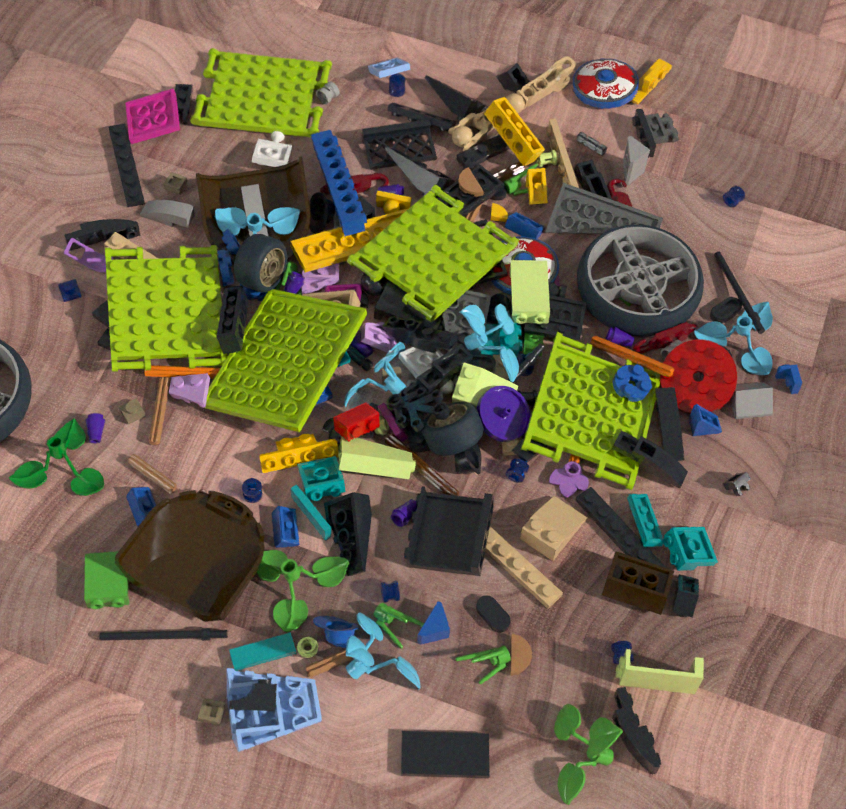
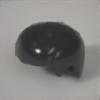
M365 273L361 277L362 288L367 294L372 296H380L386 286L381 280L373 282Z
M496 293L491 296L487 315L489 320L498 321L495 316V307L499 304L504 305L510 314L511 302L504 293Z

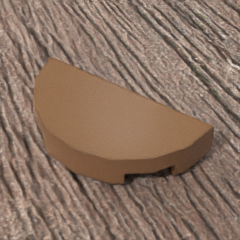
M469 167L464 169L459 175L458 184L460 189L465 194H474L476 197L483 196L484 191Z
M511 634L510 676L519 675L522 671L526 670L532 658L531 646L527 640L515 634Z

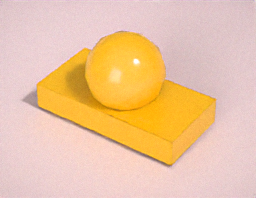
M377 191L376 207L383 208L385 214L411 207V197Z

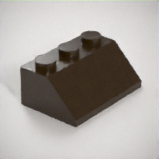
M615 551L602 595L661 615L668 598L674 570Z

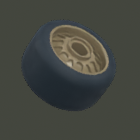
M254 234L248 237L236 254L234 273L237 281L241 285L257 292L272 290L278 285L286 270L287 251L281 241L264 234Z
M454 402L447 404L450 413L449 417L445 420H439L432 414L425 418L422 433L428 447L434 454L440 456L458 454L469 449L480 440L484 428L476 408L471 403Z

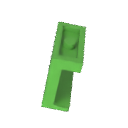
M119 551L85 554L84 600L87 608L101 609L107 606L120 608L130 604L128 579L115 564V556Z

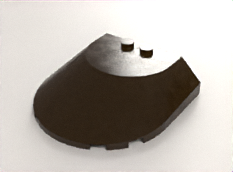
M302 156L282 166L236 174L210 176L196 173L204 231L210 245H216L217 250L225 249L226 251L228 249L222 240L224 235L217 224L215 210L235 207L245 212L241 187L259 184L266 222L269 223L268 214L274 209L290 207L300 210L297 225L289 234H277L273 227L266 226L268 236L281 241L285 246L287 259L294 254L290 247V241L307 236L311 213ZM248 225L244 229L240 228V232L234 235L240 246L250 237ZM229 252L231 264L234 265L236 255H231Z
M196 490L179 493L178 497L164 499L148 513L116 554L115 564L131 584L204 622L225 620L260 567L265 549L264 532L260 522L258 523L253 517V512L241 501L216 491L209 490L208 493H196Z

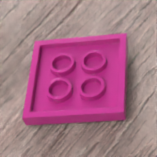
M173 88L125 102L128 134L131 144L180 130L176 92Z

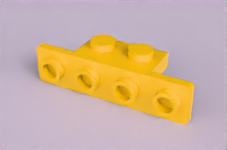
M658 59L639 79L638 92L631 102L638 105L671 70L672 65Z
M302 434L299 437L283 438L280 441H276L277 451L259 455L262 472L267 473L298 466L297 464L333 456L337 458L339 457L336 439L317 442L314 434Z

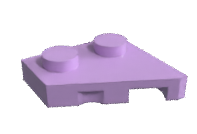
M339 263L306 273L303 271L302 275L305 277V283L302 286V294H309L325 288L326 285L338 283Z
M378 322L377 324L365 323L361 328V342L387 353L397 344V339L382 329L384 322Z
M208 373L172 377L169 394L173 398L183 399L190 404L194 402L204 408L206 406L210 377Z

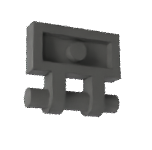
M658 113L645 115L655 144L667 143L669 138L673 142L679 140L678 131L674 128L673 119L669 117L668 113L663 114L662 118H660Z

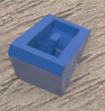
M697 404L693 406L688 420L693 436L719 434L722 432L717 415Z
M439 601L418 633L417 643L420 645L449 638L450 627L443 605Z

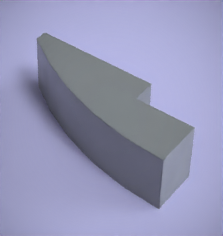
M259 184L241 187L246 218L251 213H257L261 216V219H265ZM262 224V229L257 234L268 236L266 225ZM249 230V235L251 236L253 232Z
M152 200L146 203L140 216L171 227L175 223L188 228L195 216V209L193 205L182 202Z

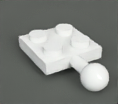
M279 131L272 132L271 139L273 141L258 139L252 156L253 163L273 167L288 164L292 145L279 143L284 139L283 133Z
M415 347L399 353V359L415 378L430 369L432 362L443 356L438 349L435 353H431ZM449 380L440 390L444 394L451 393L454 390L453 381Z

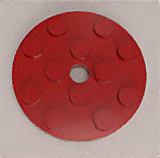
M702 339L684 342L675 347L663 362L673 367L674 372L671 377L660 374L662 388L675 387L678 409L685 413L691 414L693 406L696 404L713 412L722 408L735 392L737 385L735 362L728 351L715 342ZM702 372L704 379L700 382L693 379L695 373Z

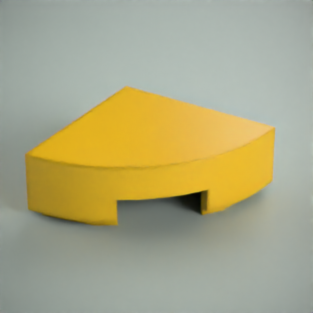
M492 203L490 220L506 222L508 219L507 211L502 206Z

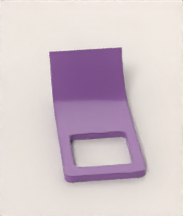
M73 238L69 240L64 250L65 255L94 271L106 272L105 255L96 252ZM73 242L85 249L81 259L68 253Z

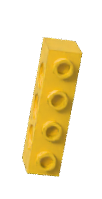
M506 97L494 100L484 113L489 122L494 126L523 166L535 162L545 150Z

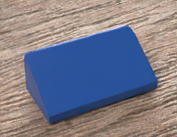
M518 212L509 215L505 224V228L523 237L538 239L546 228Z
M149 487L131 488L126 495L136 524L139 526L148 513L156 506Z
M277 506L271 514L274 547L298 546L299 535L296 509Z

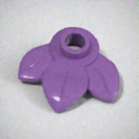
M573 461L565 464L563 468L555 469L549 478L550 484L560 485V492L566 498L573 496L577 489L587 490L589 484L588 478L582 474L580 465Z

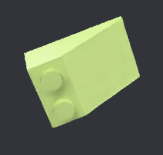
M463 363L452 396V403L468 402L477 410L480 397L489 389L495 386H508L517 390L518 385L483 368Z

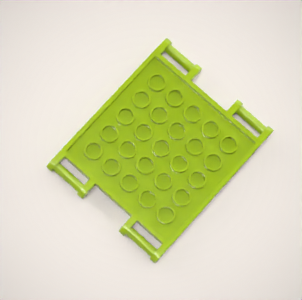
M215 48L209 50V59L203 71V76L214 79L210 97H206L203 94L197 95L195 111L190 119L193 125L265 133L279 131L284 135L311 137L312 134L319 133L318 126L323 109L319 106L311 108L315 89L324 88V85L328 83L329 70L332 68L331 61L318 62L221 52ZM215 59L219 60L217 71L213 70ZM323 70L321 80L317 81L318 71ZM203 105L207 106L205 118L200 117ZM309 116L313 117L312 126L308 129Z
M434 185L425 196L358 252L350 255L347 263L367 274L373 282H378L382 277H386L407 292L402 299L404 304L412 306L425 315L428 321L433 322L518 245L519 239L509 236L497 228L492 221H489L481 229L458 213L464 206L462 201L455 200L443 192L438 185ZM436 196L440 197L441 199H443L444 201H446L447 203H449V204L452 205L453 207H451V208L448 207L447 205H445L444 203H442L441 201H439V200L436 199L435 197H436ZM490 233H494L495 235L506 241L508 244L505 245L504 243L490 235Z
M216 245L189 248L179 246L180 258L143 259V247H137V249L105 248L112 372L125 369L151 370L150 359L188 358L189 369L199 366L222 367L227 359V353L223 354L217 339L222 300ZM211 254V257L186 258V255ZM137 256V259L111 260V257ZM195 357H221L210 359H195ZM140 359H144V361L117 362V360H140Z
M557 332L521 449L524 451L530 450L549 457L557 463L560 460L562 451L598 464L594 477L599 479L601 477L624 485L626 489L632 490L640 463L613 450L612 447L621 430L637 439L641 436L647 437L656 401L655 388H659L660 374L644 368V371L650 376L652 388L643 400L637 402L628 401L629 398L619 396L613 387L615 374L622 366L590 355L593 345L578 342ZM627 359V360L625 361L624 366H625V365H634V366H635V365H637V364H635V363H633L632 361H630L629 359ZM630 380L628 382L629 384H633V386H635L634 381ZM531 439L538 441L540 443L556 448V450H549L547 448L533 444L530 441ZM607 467L615 471L621 472L623 474L629 475V478L627 479L614 473L608 472L604 470V468Z

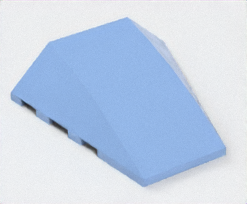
M231 668L226 669L227 705L232 740L238 752L322 721L315 679L292 676L278 677L276 674L267 673V675L255 674L254 671L245 670V672L234 671L235 669ZM258 679H270L271 684H277L276 711L229 710V701L238 700L246 696L251 691L252 684L258 683Z

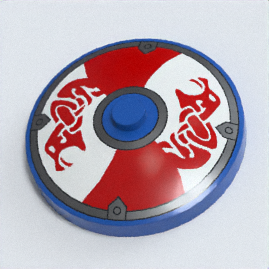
M605 58L589 61L580 66L573 76V91L577 98L583 103L596 108L607 109L625 105L638 92L639 77L636 71L630 65L615 59Z
M523 236L516 237L519 239L518 245L502 259L508 276L491 281L500 291L512 296L511 260L547 261L548 284L549 282L554 283L559 272L557 255L550 246L538 239ZM504 240L501 241V242L504 243L505 245L508 244V243H507L506 241H504ZM495 266L491 270L494 273L502 272L501 268Z

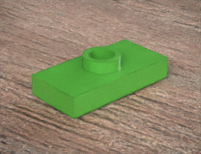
M525 333L523 354L531 353L539 343L543 344V336Z

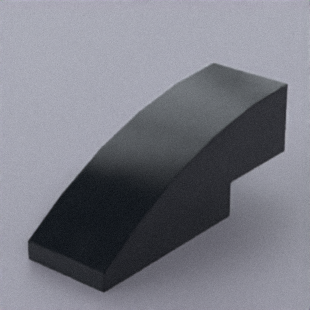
M593 159L576 164L574 172L583 190L612 200L601 172L597 171Z

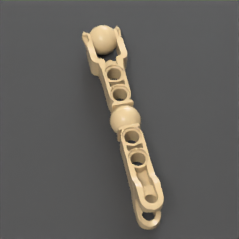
M563 57L555 62L548 71L523 86L516 94H509L506 99L519 114L523 109L531 106L554 91L559 92L569 84L570 77L568 75L575 68L574 60L570 57ZM569 64L570 67L563 69L562 65ZM486 110L478 114H469L459 121L458 125L449 129L448 133L452 134L453 143L458 147H463V151L485 141L487 133L495 129L484 114ZM468 127H476L480 132L473 136L471 129Z

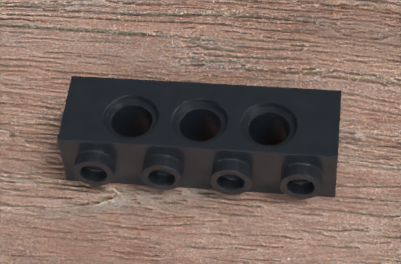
M243 286L224 288L217 331V339L223 354L242 351L249 303Z

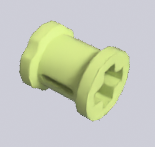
M551 150V152L542 153L537 159L538 166L543 167V165L547 164L557 165L556 151Z

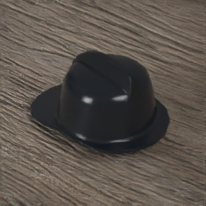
M320 192L314 193L309 201L311 213L310 230L314 234L322 232L325 225L334 216L332 201Z
M478 443L463 452L454 454L456 473H464L465 475L474 472L477 474L481 473L482 458Z

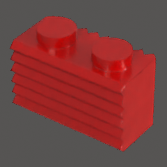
M367 402L333 417L334 430L349 442L354 438L363 436V434L370 432V430L373 431L380 427L379 412L367 404Z

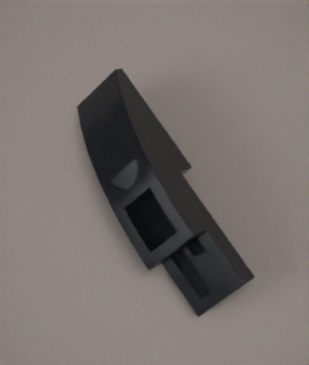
M104 219L80 224L81 230L64 235L66 244L73 238L88 246L101 241L106 242L115 232L126 239H132L140 236V230L137 221ZM73 242L69 251L80 249L81 246Z
M390 316L382 326L385 332L397 340L431 353H435L438 348L450 350L458 340L457 333L424 328L423 321Z
M621 430L612 447L613 450L646 466L645 471L679 489L688 473L673 456L642 436L637 439Z
M626 687L617 688L614 698L618 710H615L612 719L614 724L623 731L620 738L638 763L652 775L656 774L661 765V758L658 752L655 753L653 734L648 731L647 725L638 727L640 725L637 713L633 712V699L631 694L627 693Z

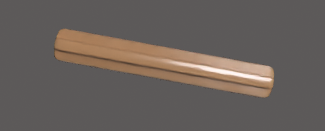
M161 377L159 379L149 435V443L151 445L160 444L170 386V379L168 377Z

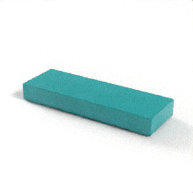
M298 485L291 488V498L325 541L331 538V526Z
M629 494L627 500L644 547L663 546L665 541L648 495Z
M290 632L230 649L229 653L234 671H239L296 654V648Z

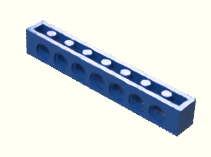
M331 129L312 134L313 147L344 236L365 231L364 223H367L365 213H361L363 211L360 201H357L359 200L356 190H353L355 189L352 178L349 179L348 167L345 168V158L341 157L342 151L340 146H338L336 135H332Z

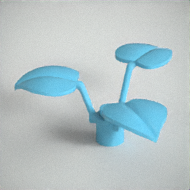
M235 207L215 210L216 221L220 230L224 232L229 228L233 235H237L240 232V228L244 229L247 225L249 230L253 232V235L257 234L262 229V224L273 227L277 234L286 235L295 229L300 214L299 209L290 207L277 208L268 214V223L264 218L261 219V216L257 213H251L246 218L245 212Z
M769 302L752 306L754 312H757L760 316V322L764 329H769L773 321ZM746 311L737 319V324L733 325L729 333H727L726 326L720 322H709L694 331L697 339L709 340L722 346H726V337H730L734 331L741 336H746L749 352L745 353L741 359L744 370L756 375H767L771 372L773 362L770 353L763 347L752 349L750 332L752 328L754 330L756 328L752 325V319Z
M502 304L495 307V316L500 324L485 332V317L481 309L477 305L466 306L460 313L467 319L475 332L464 339L467 349L470 351L477 348L480 351L500 350V358L510 382H514L519 372V363L511 349L506 350L504 346H484L487 343L486 335L501 327L506 335L513 333L514 322L507 309Z
M402 342L397 343L373 369L375 372H378L382 367L389 375L384 381L386 385L384 386L370 378L362 379L346 394L344 399L345 407L349 399L367 383H372L382 388L385 392L389 390L392 394L400 395L401 391L406 389L407 386L397 377L389 363L396 355L406 350Z
M359 612L357 614V621L362 629L370 634V640L364 645L357 637H349L346 645V656L355 658L346 666L350 676L358 679L365 672L370 674L376 669L393 663L396 664V668L407 679L417 686L418 690L421 689L419 676L415 668L401 656L373 666L374 659L367 649L375 638L379 641L383 640V633L371 618Z

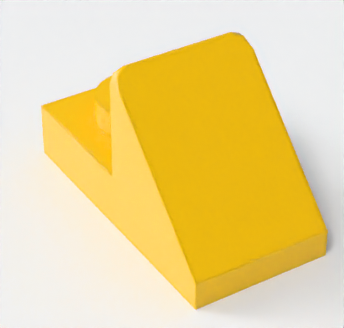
M545 168L527 169L525 188H528L529 205L548 203Z

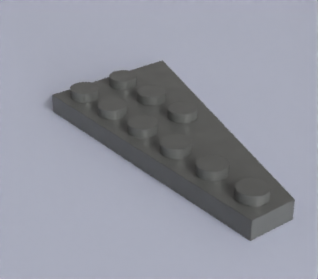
M563 183L545 233L603 234L611 229L625 225H649L660 228L663 218Z
M467 290L441 314L444 331L458 334L457 342L447 352L461 344L469 353L480 354L479 348L470 351L465 345V337L475 332L460 311L466 306L477 305L485 317L484 325H486L491 295ZM460 372L452 378L454 388L456 387Z

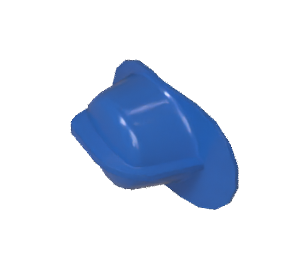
M318 616L313 619V623L316 626L324 629L327 642L342 648H346L349 637L354 636L355 630L360 627L358 624L333 616Z

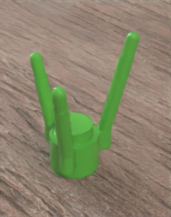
M534 164L533 166L527 169H534L538 166V164ZM527 169L515 177L504 181L508 194L513 193L516 196L528 193V189L519 190L522 186L519 179L527 175Z
M287 262L285 273L275 290H279L281 284L285 285L288 274H291L292 271L301 274L297 271L298 266L296 263ZM300 288V290L298 291V294H299V295H302V290H301V288Z
M383 602L377 606L373 614L377 618L376 624L383 628L400 649L403 648V645L385 623L389 624L396 618L404 623L410 621L422 627L424 625L423 622L399 612Z
M505 646L456 657L455 660L472 659L471 662L476 663L490 659L492 665H497V667L479 681V684H483L497 672L506 668V663L511 660L508 649Z

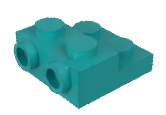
M500 323L486 324L485 332L498 326ZM514 323V331L509 335L504 333L502 327L486 335L487 343L484 346H504L506 350L511 349L516 358H518L519 351H522L523 347L522 340H518V336H521V325ZM482 350L480 353L491 356L500 355V350Z
M336 456L297 464L304 494L309 500L318 501L322 497L329 495L337 497L341 493L346 492L344 478L341 470H339Z
M672 527L664 535V546L669 548L671 554L670 562L672 565H675L677 571L694 570L697 566H714L718 562L705 527Z

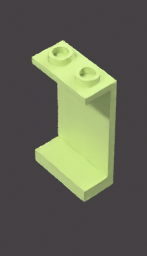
M511 260L510 278L513 322L519 324L549 323L550 303L547 261Z
M626 649L624 656H620L619 665L616 667V677L619 678L620 686L695 694L704 678V658L698 657L694 658L688 672L630 666L631 650Z

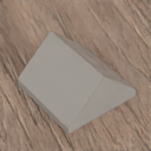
M628 136L623 156L624 182L626 185H629L644 173L650 151L632 136Z
M764 382L736 385L735 392L730 399L735 419L772 416L773 387Z

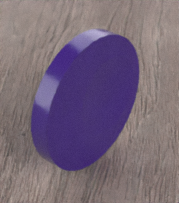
M495 386L486 391L478 401L477 412L484 432L491 438L500 442H510L521 437L526 432L530 421V409L525 398L517 390L508 386Z

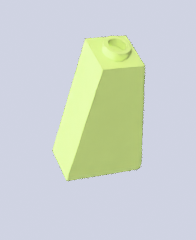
M341 436L338 450L339 470L409 479L411 472L415 470L416 462L412 459L411 452L360 438H354L349 442Z

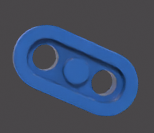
M228 228L222 232L224 235L222 240L227 245L226 248L230 254L236 255L240 244Z

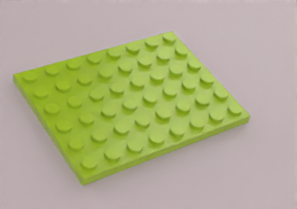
M275 289L268 291L245 328L242 351L229 354L209 386L206 406L204 408L300 432L367 316V310L361 307Z

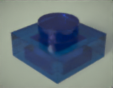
M76 279L58 284L64 302L82 297Z

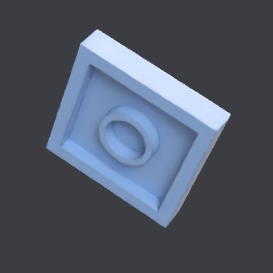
M397 57L369 65L368 70L369 73L378 78H383L410 70V64Z

